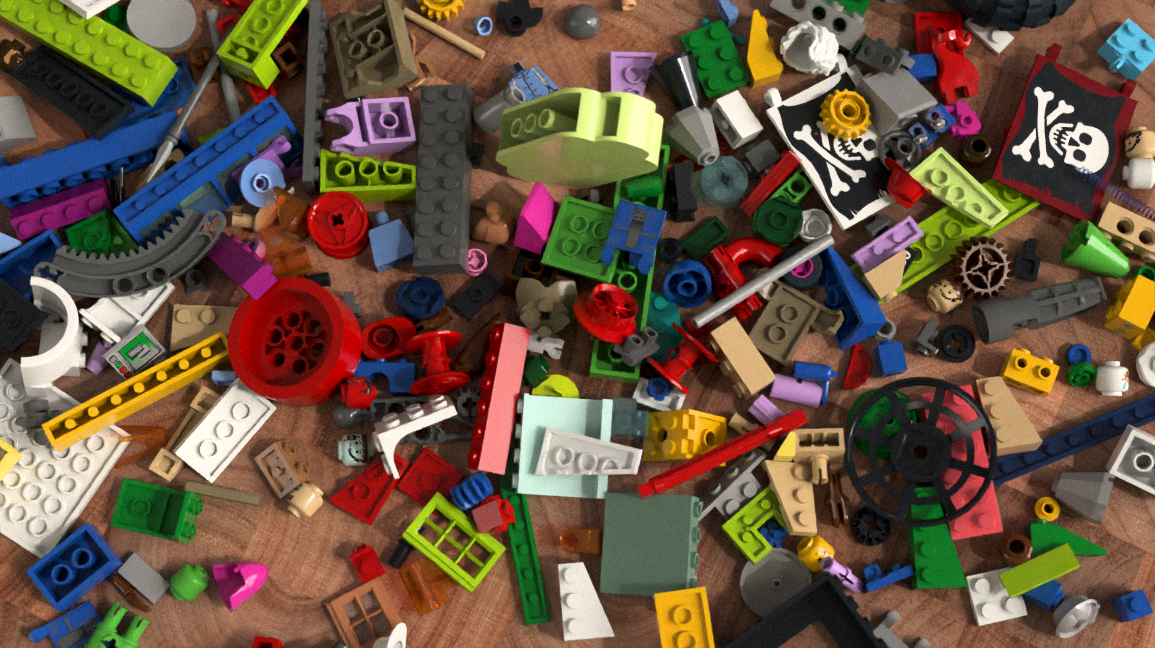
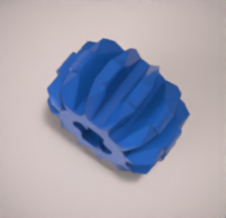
M477 472L455 485L451 489L450 494L460 510H466L488 497L492 493L493 487L483 472Z

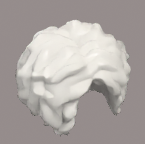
M805 20L788 29L787 35L781 39L780 53L783 55V61L786 62V65L796 68V71L828 76L838 61L839 44L835 38L836 35L833 32H829L826 27L813 25L809 20Z

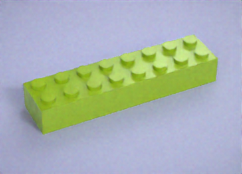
M0 0V18L5 23L151 107L154 106L178 70V67L166 55L95 15L85 19L59 0Z

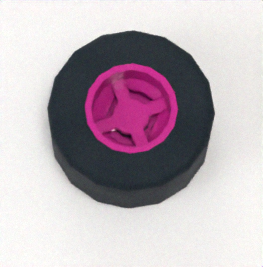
M795 246L790 248L783 254L779 263L786 260L795 253L799 252L806 246ZM818 254L781 276L779 280L799 292L808 291L816 285L822 274L821 258Z

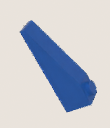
M832 246L818 253L823 266L819 284L824 287L827 300H824V306L835 311L839 309L843 313L844 320L833 337L839 350H845L875 335L887 320L876 299Z

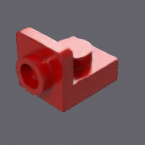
M363 544L352 550L353 554L349 556V559L353 563L362 584L386 574L371 545L366 547Z

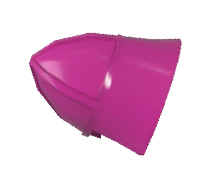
M247 560L211 565L219 594L230 612H233L240 604L251 598V595L257 592L266 581L269 573L267 566Z

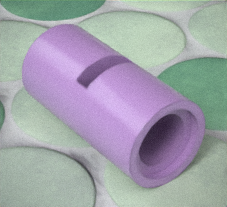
M775 373L776 379L771 385L770 397L818 408L823 391L822 384L802 379L800 382H797V378Z

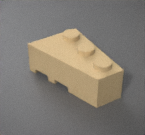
M1001 376L976 380L973 385L975 400L989 417L994 429L997 442V457L1037 450L1043 441ZM982 427L988 458H990L988 435L985 427Z

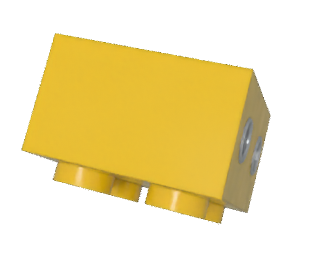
M1139 274L1132 280L1128 279L1124 285L1121 284L1114 295L1117 298L1114 306L1110 305L1104 315V318L1107 319L1104 327L1129 340L1145 331L1155 311V282Z

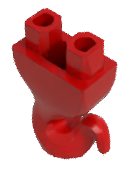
M958 28L933 34L930 38V50L937 62V76L933 80L934 92L939 93L943 104L957 101L955 89L961 87L963 98L978 95L977 82L980 81L976 67L967 58L946 48L948 41H951L958 49H966L970 45L971 33L965 34V38H963Z

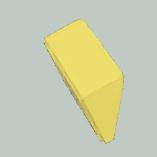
M790 432L773 461L791 462L795 457L794 432Z

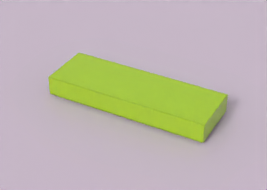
M1066 543L999 574V578L1010 599H1013L1080 568V564L1069 544Z

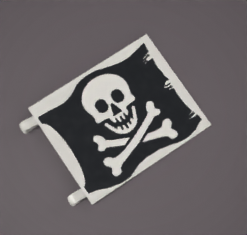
M837 54L838 61L833 68L838 72L837 74L783 102L778 90L771 88L764 95V100L771 106V108L766 110L767 115L789 149L802 159L799 163L844 231L895 201L887 191V183L891 172L879 159L877 150L881 138L870 118L871 124L862 136L859 135L855 140L850 137L847 141L839 137L836 139L834 135L827 133L826 127L821 124L823 119L819 114L823 109L820 106L825 101V98L829 94H833L835 90L842 92L844 89L854 92V89L863 77L855 64L848 67L845 57L842 54ZM899 137L891 138L895 143L901 139ZM885 146L886 157L895 161L893 151ZM914 152L903 160V167H908L914 162Z

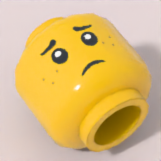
M819 535L806 536L797 546L798 559L812 572L822 571L820 566L822 560L828 556L834 557L833 547Z

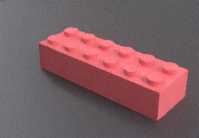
M971 384L959 386L975 399ZM946 390L943 406L954 411L965 424L979 418L975 410L966 401ZM935 391L922 394L923 401L932 402ZM925 409L926 418H928L930 409ZM942 413L939 414L936 427L942 430L945 435L959 428L949 417ZM982 428L971 433L975 448L974 464L988 468L989 461ZM962 438L951 444L952 458L966 462L967 447L965 439ZM948 467L947 471L940 477L946 490L957 482L963 471ZM970 474L963 487L950 497L956 510L963 507L975 496L985 478ZM993 480L982 499L969 512L954 521L948 522L952 541L1004 533Z

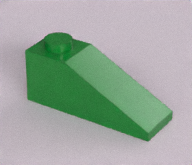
M1034 519L1032 524L1024 526L1025 536L1032 543V556H1040L1066 543L1069 544L1075 556L1100 557L1107 555L1106 549L1057 524H1047L1046 519Z

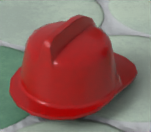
M885 158V164L891 170L887 191L894 201L909 209L922 196L930 197L931 193L929 190L915 180L899 163L891 158Z
M400 316L373 322L361 332L362 351L372 359H385L404 353L402 345L406 340L417 336L416 328L411 321Z

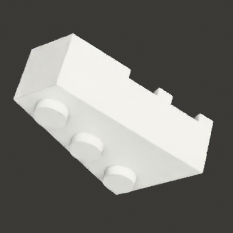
M584 563L558 564L564 641L615 637Z

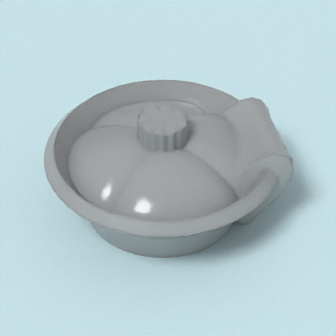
M1075 595L1066 599L1058 606L1052 617L1056 625V636L1058 638L1071 637L1084 629L1089 623H1094L1100 604L1096 600L1088 599L1082 595Z

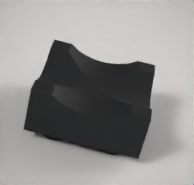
M693 162L674 163L673 170L669 172V179H667L668 193H673L670 201L671 216L675 215L676 223L695 221L694 212L698 210V204L690 186L691 176L694 172Z

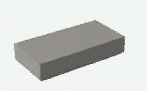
M135 552L117 571L153 604H156L171 587L170 582Z

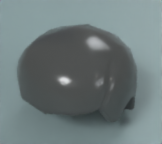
M575 5L568 10L564 18V29L575 39H589L596 35L600 28V16L589 5Z

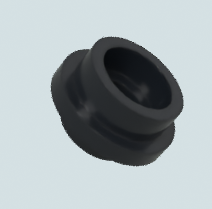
M666 238L659 244V255L665 261H676L682 254V245L675 238ZM669 246H674L675 251L673 254L667 253Z

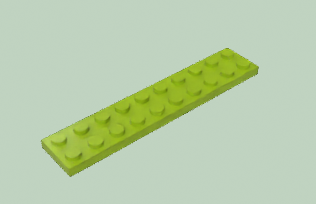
M989 179L981 185L1009 211L1008 215L989 230L948 205L917 224L924 235L908 246L918 252L903 276L901 286L896 293H901L952 261L953 259L950 258V255L958 254L954 247L962 246L963 240L970 241L971 236H977L978 238L980 236H987L988 238L1042 203ZM855 263L849 268L861 280L864 274ZM882 300L878 304L880 306L885 302L884 300Z

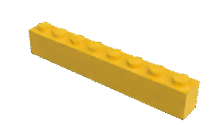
M221 331L42 424L41 426L51 445L59 453L211 373L212 370L230 363L228 339L224 332Z

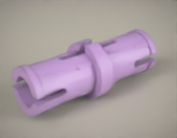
M831 556L822 560L821 569L824 572H830L832 576L836 574L844 587L849 589L851 593L857 594L862 590L863 581L853 575L850 568L839 564Z

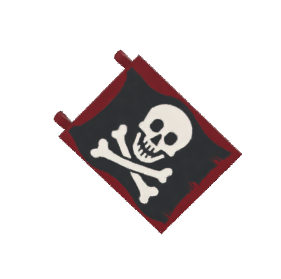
M1054 43L1047 48L1045 56L1036 55L990 179L1078 221L1088 220L1094 224L1106 189L1104 191L1103 189L1107 182L1099 188L1103 182L1102 178H1104V181H1108L1109 184L1138 101L1130 98L1136 87V82L1128 79L1127 82L1121 84L1119 92L1055 62L1062 47ZM1086 169H1089V172H1090V173H1089V174L1087 175V177L1084 179V177L1086 176L1087 171H1088V170H1086ZM1092 172H1093V174L1096 173V177H1097V176H1100V179H1102V180L1097 184V186H1095V185H1096V183L1098 182L1099 177L1095 179V181L1093 182V184H1092V181L1094 180L1095 175H1093V176L1091 177V179L1088 181V179L1090 178Z

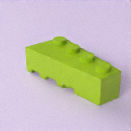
M321 149V196L331 191H344L353 194L361 202L416 200L417 166L391 161L381 162L370 157L359 158L350 156L348 153L340 152L338 154Z

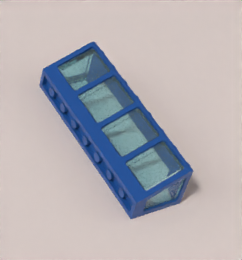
M271 95L113 209V212L140 246H145L148 249L147 242L150 241L157 244V236L165 239L163 232L165 230L173 232L171 224L179 225L176 219L177 216L185 217L182 209L191 208L203 215L211 210H218L223 213L241 200L243 195L240 191V186L231 173L271 146L277 136L284 135L291 145L289 151L277 154L285 167L303 154L304 140L287 113ZM216 214L215 217H211V216H210V217H209V221H212L213 219H215V218H216L217 216H219V215Z

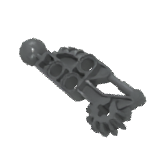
M470 385L466 387L467 393L458 388L457 392L460 398L455 395L449 397L457 415L442 421L457 420L473 428L477 418L476 407L472 408V421L470 422L469 412L463 406L467 405L469 400L474 405H477L480 400L478 395L481 388L476 387L474 393H471ZM424 397L372 400L371 406L367 409H348L345 403L341 404L340 400L332 409V419L336 426L341 429L355 428L361 420H371L374 426V423L382 421V417L390 414V409L394 405L402 406L403 412H405L406 408L416 403L425 404L429 401ZM434 423L424 427L429 430V435L426 439H417L416 431L402 437L399 443L400 445L409 443V445L424 446L443 444L448 440L466 441L473 440L471 435L472 430L445 433Z

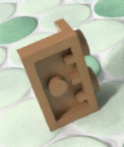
M288 440L274 442L254 458L279 499L286 498L301 482L308 483L312 481L309 469L302 463L296 453V448Z

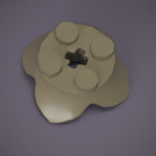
M521 277L516 288L518 308H516L515 314L517 318L528 329H531L543 338L561 331L576 318L573 311V303L578 293L574 280H560L554 282L549 287H544L536 279Z

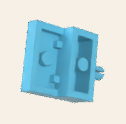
M1128 18L1099 48L1097 53L1110 63L1108 66L1109 70L1114 67L1111 72L1119 71L1127 79L1134 81L1155 59V39Z

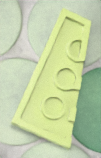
M942 147L909 172L915 180L929 190L932 196L989 230L1008 215L1009 211Z

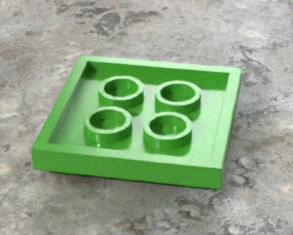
M565 195L541 263L548 267L611 284L622 250L615 249L611 265L603 264L600 256L606 244L616 209Z

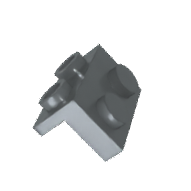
M865 37L856 55L858 60L892 76L896 75L900 65L911 69L915 63L914 59L908 57L909 51L898 46L894 50L889 47L891 43L879 37L876 41Z

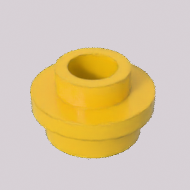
M1043 497L1036 502L1034 510L1039 519H1046L1047 522H1050L1059 516L1060 506L1055 499ZM1046 504L1051 507V513L1045 512L1044 506Z

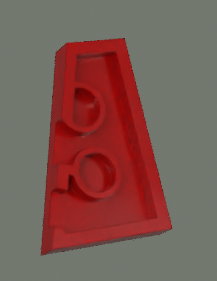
M394 453V464L400 477L395 480L393 473L387 474L380 456L354 480H351L341 491L328 500L372 526L411 463Z

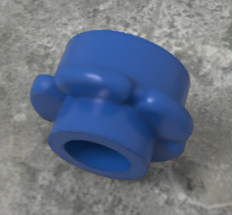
M654 377L649 380V386L646 389L649 397H653L656 401H662L665 396H669L671 388L665 378ZM656 387H660L661 390L657 391Z

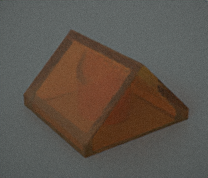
M279 186L273 187L282 233L299 242L306 241L310 234L307 227V215L311 205Z

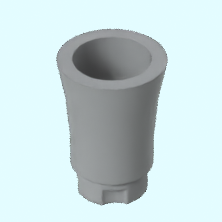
M511 85L489 100L476 105L473 108V115L477 124L485 132L494 134L502 126L503 110L526 102L525 95L521 89Z

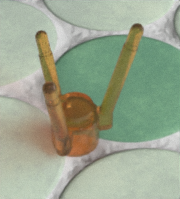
M159 425L117 426L124 431L144 432L141 435L118 438L119 442L145 440L146 446H151L152 448L115 464L114 467L118 469L152 453L159 452L162 446H167L165 427H159Z

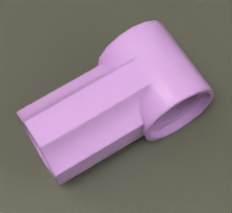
M763 395L748 409V412L763 425L785 415ZM790 432L777 437V439H786Z

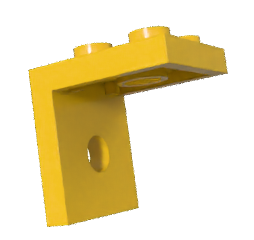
M692 409L645 413L642 461H688L727 442L728 418ZM667 431V439L663 441V435ZM726 462L717 467H725Z

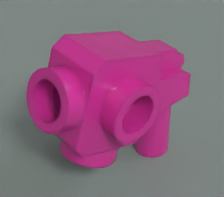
M960 100L955 105H943L956 121L948 129L951 137L956 136L958 140L962 141L969 135L979 133L981 124L975 112L971 111L968 103Z

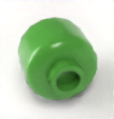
M184 564L170 579L171 593L180 601H193L208 586L205 577L207 575L206 571L198 564L195 566Z

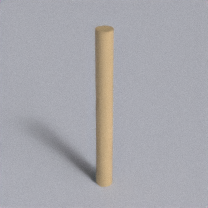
M407 7L403 9L405 18L481 60L485 56L486 52Z

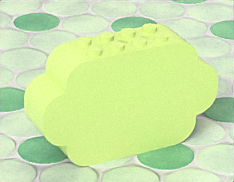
M564 88L503 110L499 150L496 153L495 159L498 163L507 166V173L521 180L528 182L538 181L543 184L559 183L576 188H592L657 170L664 119L655 113L656 106L652 101L631 93H600L586 88Z

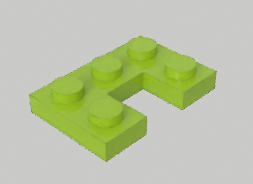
M770 485L720 528L753 566L773 549L757 530L773 516L790 534L779 509L780 503L775 492H772Z

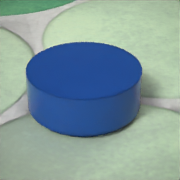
M1082 344L1071 346L1065 353V360L1069 366L1078 361L1090 363L1092 357L1089 348Z

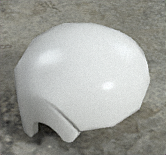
M813 208L801 212L803 215V226L798 236L804 242L811 244L824 235L830 234L832 222L823 210Z

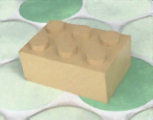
M736 317L710 332L706 339L707 345L705 347L713 356L718 357L721 363L719 365L720 370L726 378L730 376L734 382L733 389L740 398L744 397L747 401L774 382L776 376Z

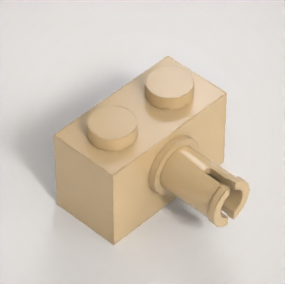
M843 428L794 429L795 457L793 462L812 464V482L819 484V475H821V484L827 483V464L843 463L844 460Z

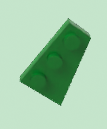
M105 209L65 229L71 250L73 248L79 249L80 253L87 251L89 256L91 253H98L100 257L101 253L108 254L110 257L111 211Z

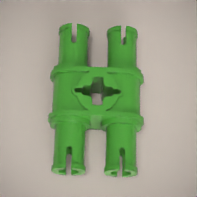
M113 602L103 621L97 622V627L89 641L84 644V648H108L104 641L110 642L113 639L116 640L115 645L118 648H138V640L150 621L144 618L139 627H137L142 617L135 614L125 634L118 633L116 627L128 609L121 606L115 615L120 604Z

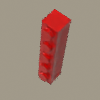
M792 150L784 151L780 156L781 160L778 163L775 162L770 167L771 171L768 174L765 173L760 178L761 182L751 188V194L749 196L746 195L740 201L742 204L739 207L749 216L755 214L761 204L773 194L802 161Z

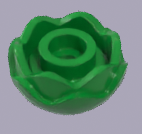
M1075 362L1067 370L1066 381L1073 387L1079 385L1088 386L1092 380H1096L1095 372L1097 370L1088 362Z

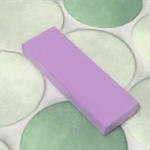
M909 215L853 253L851 258L862 273L866 274L923 237L924 233Z

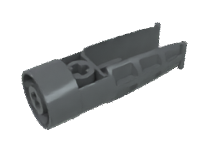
M1098 276L1095 279L1075 280L1026 291L1027 296L1005 301L1001 296L973 303L972 313L977 333L981 341L988 345L1011 339L1013 330L1028 327L1029 330L1038 329L1098 308L1097 304L1107 300Z

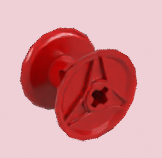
M344 191L328 192L320 196L311 205L307 215L309 232L316 241L318 248L327 256L337 260L351 259L360 255L368 247L370 242L368 231L372 229V223L363 203L353 194Z
M672 322L673 329L683 337L674 349L670 348L668 350L670 352L660 365L650 356L644 359L654 366L671 384L676 385L689 397V390L678 380L688 369L692 370L694 368L691 365L701 354L714 363L719 362V360L693 336L675 322ZM679 351V354L676 356V358L672 359V357Z
M449 330L432 331L414 336L403 343L402 347L405 352L423 356V365L421 366L426 373L425 377L413 382L410 386L411 393L425 396L438 395L462 388L470 382V377L467 374L450 371L449 365L452 362L451 358L447 357L446 352L462 341L461 333Z

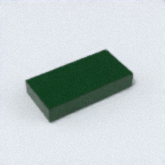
M715 215L681 243L682 250L690 259L699 262L710 251L727 239L731 232Z

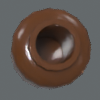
M1011 533L1005 536L999 547L1001 561L1011 568L1029 561L1033 552L1030 540L1025 535L1019 533Z

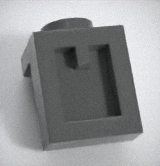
M930 317L925 322L911 344L916 348L915 351L923 357L929 356L932 358L939 351V349L930 344L939 332L936 329L939 321L933 317Z

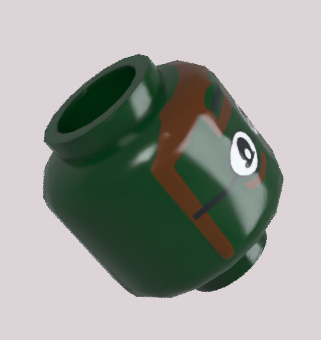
M529 353L526 356L521 380L523 387L528 385L530 388L536 389L550 378L549 370L552 368L541 353L538 355Z

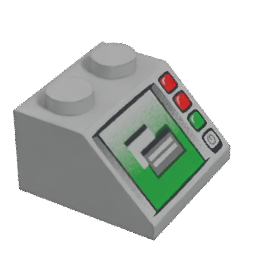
M140 324L103 354V357L126 381L167 360L171 356L157 337L143 324Z

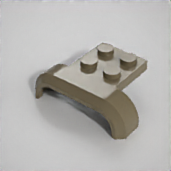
M767 267L760 269L755 278L765 273L770 268ZM777 279L755 293L768 304L748 337L759 353L786 368L810 328L821 334L834 336L842 324L844 316L841 310H831Z

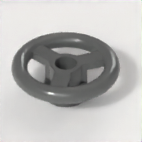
M894 130L888 132L880 139L877 150L878 156L882 164L889 171L891 170L885 164V158H887L885 146L893 151L895 161L902 167L903 160L915 152L914 162L908 167H903L908 173L921 163V146L915 144L913 141L914 137L911 134ZM895 137L901 138L896 143L891 140V138Z

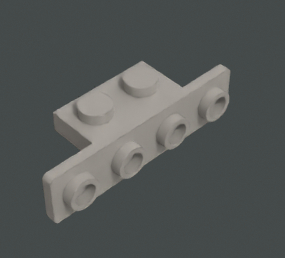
M756 447L744 453L734 465L726 469L724 475L707 488V491L699 498V502L702 504V513L698 517V522L713 507L725 521H728L764 489L751 473L767 456L763 450Z

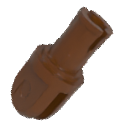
M443 307L437 314L428 319H420L414 326L417 335L436 331L451 320H454L448 309Z
M840 473L827 475L828 482L826 483L829 497L824 502L825 505H829L831 521L836 528L840 527L838 504L842 525L846 527L849 523L846 502H849V497L843 495Z

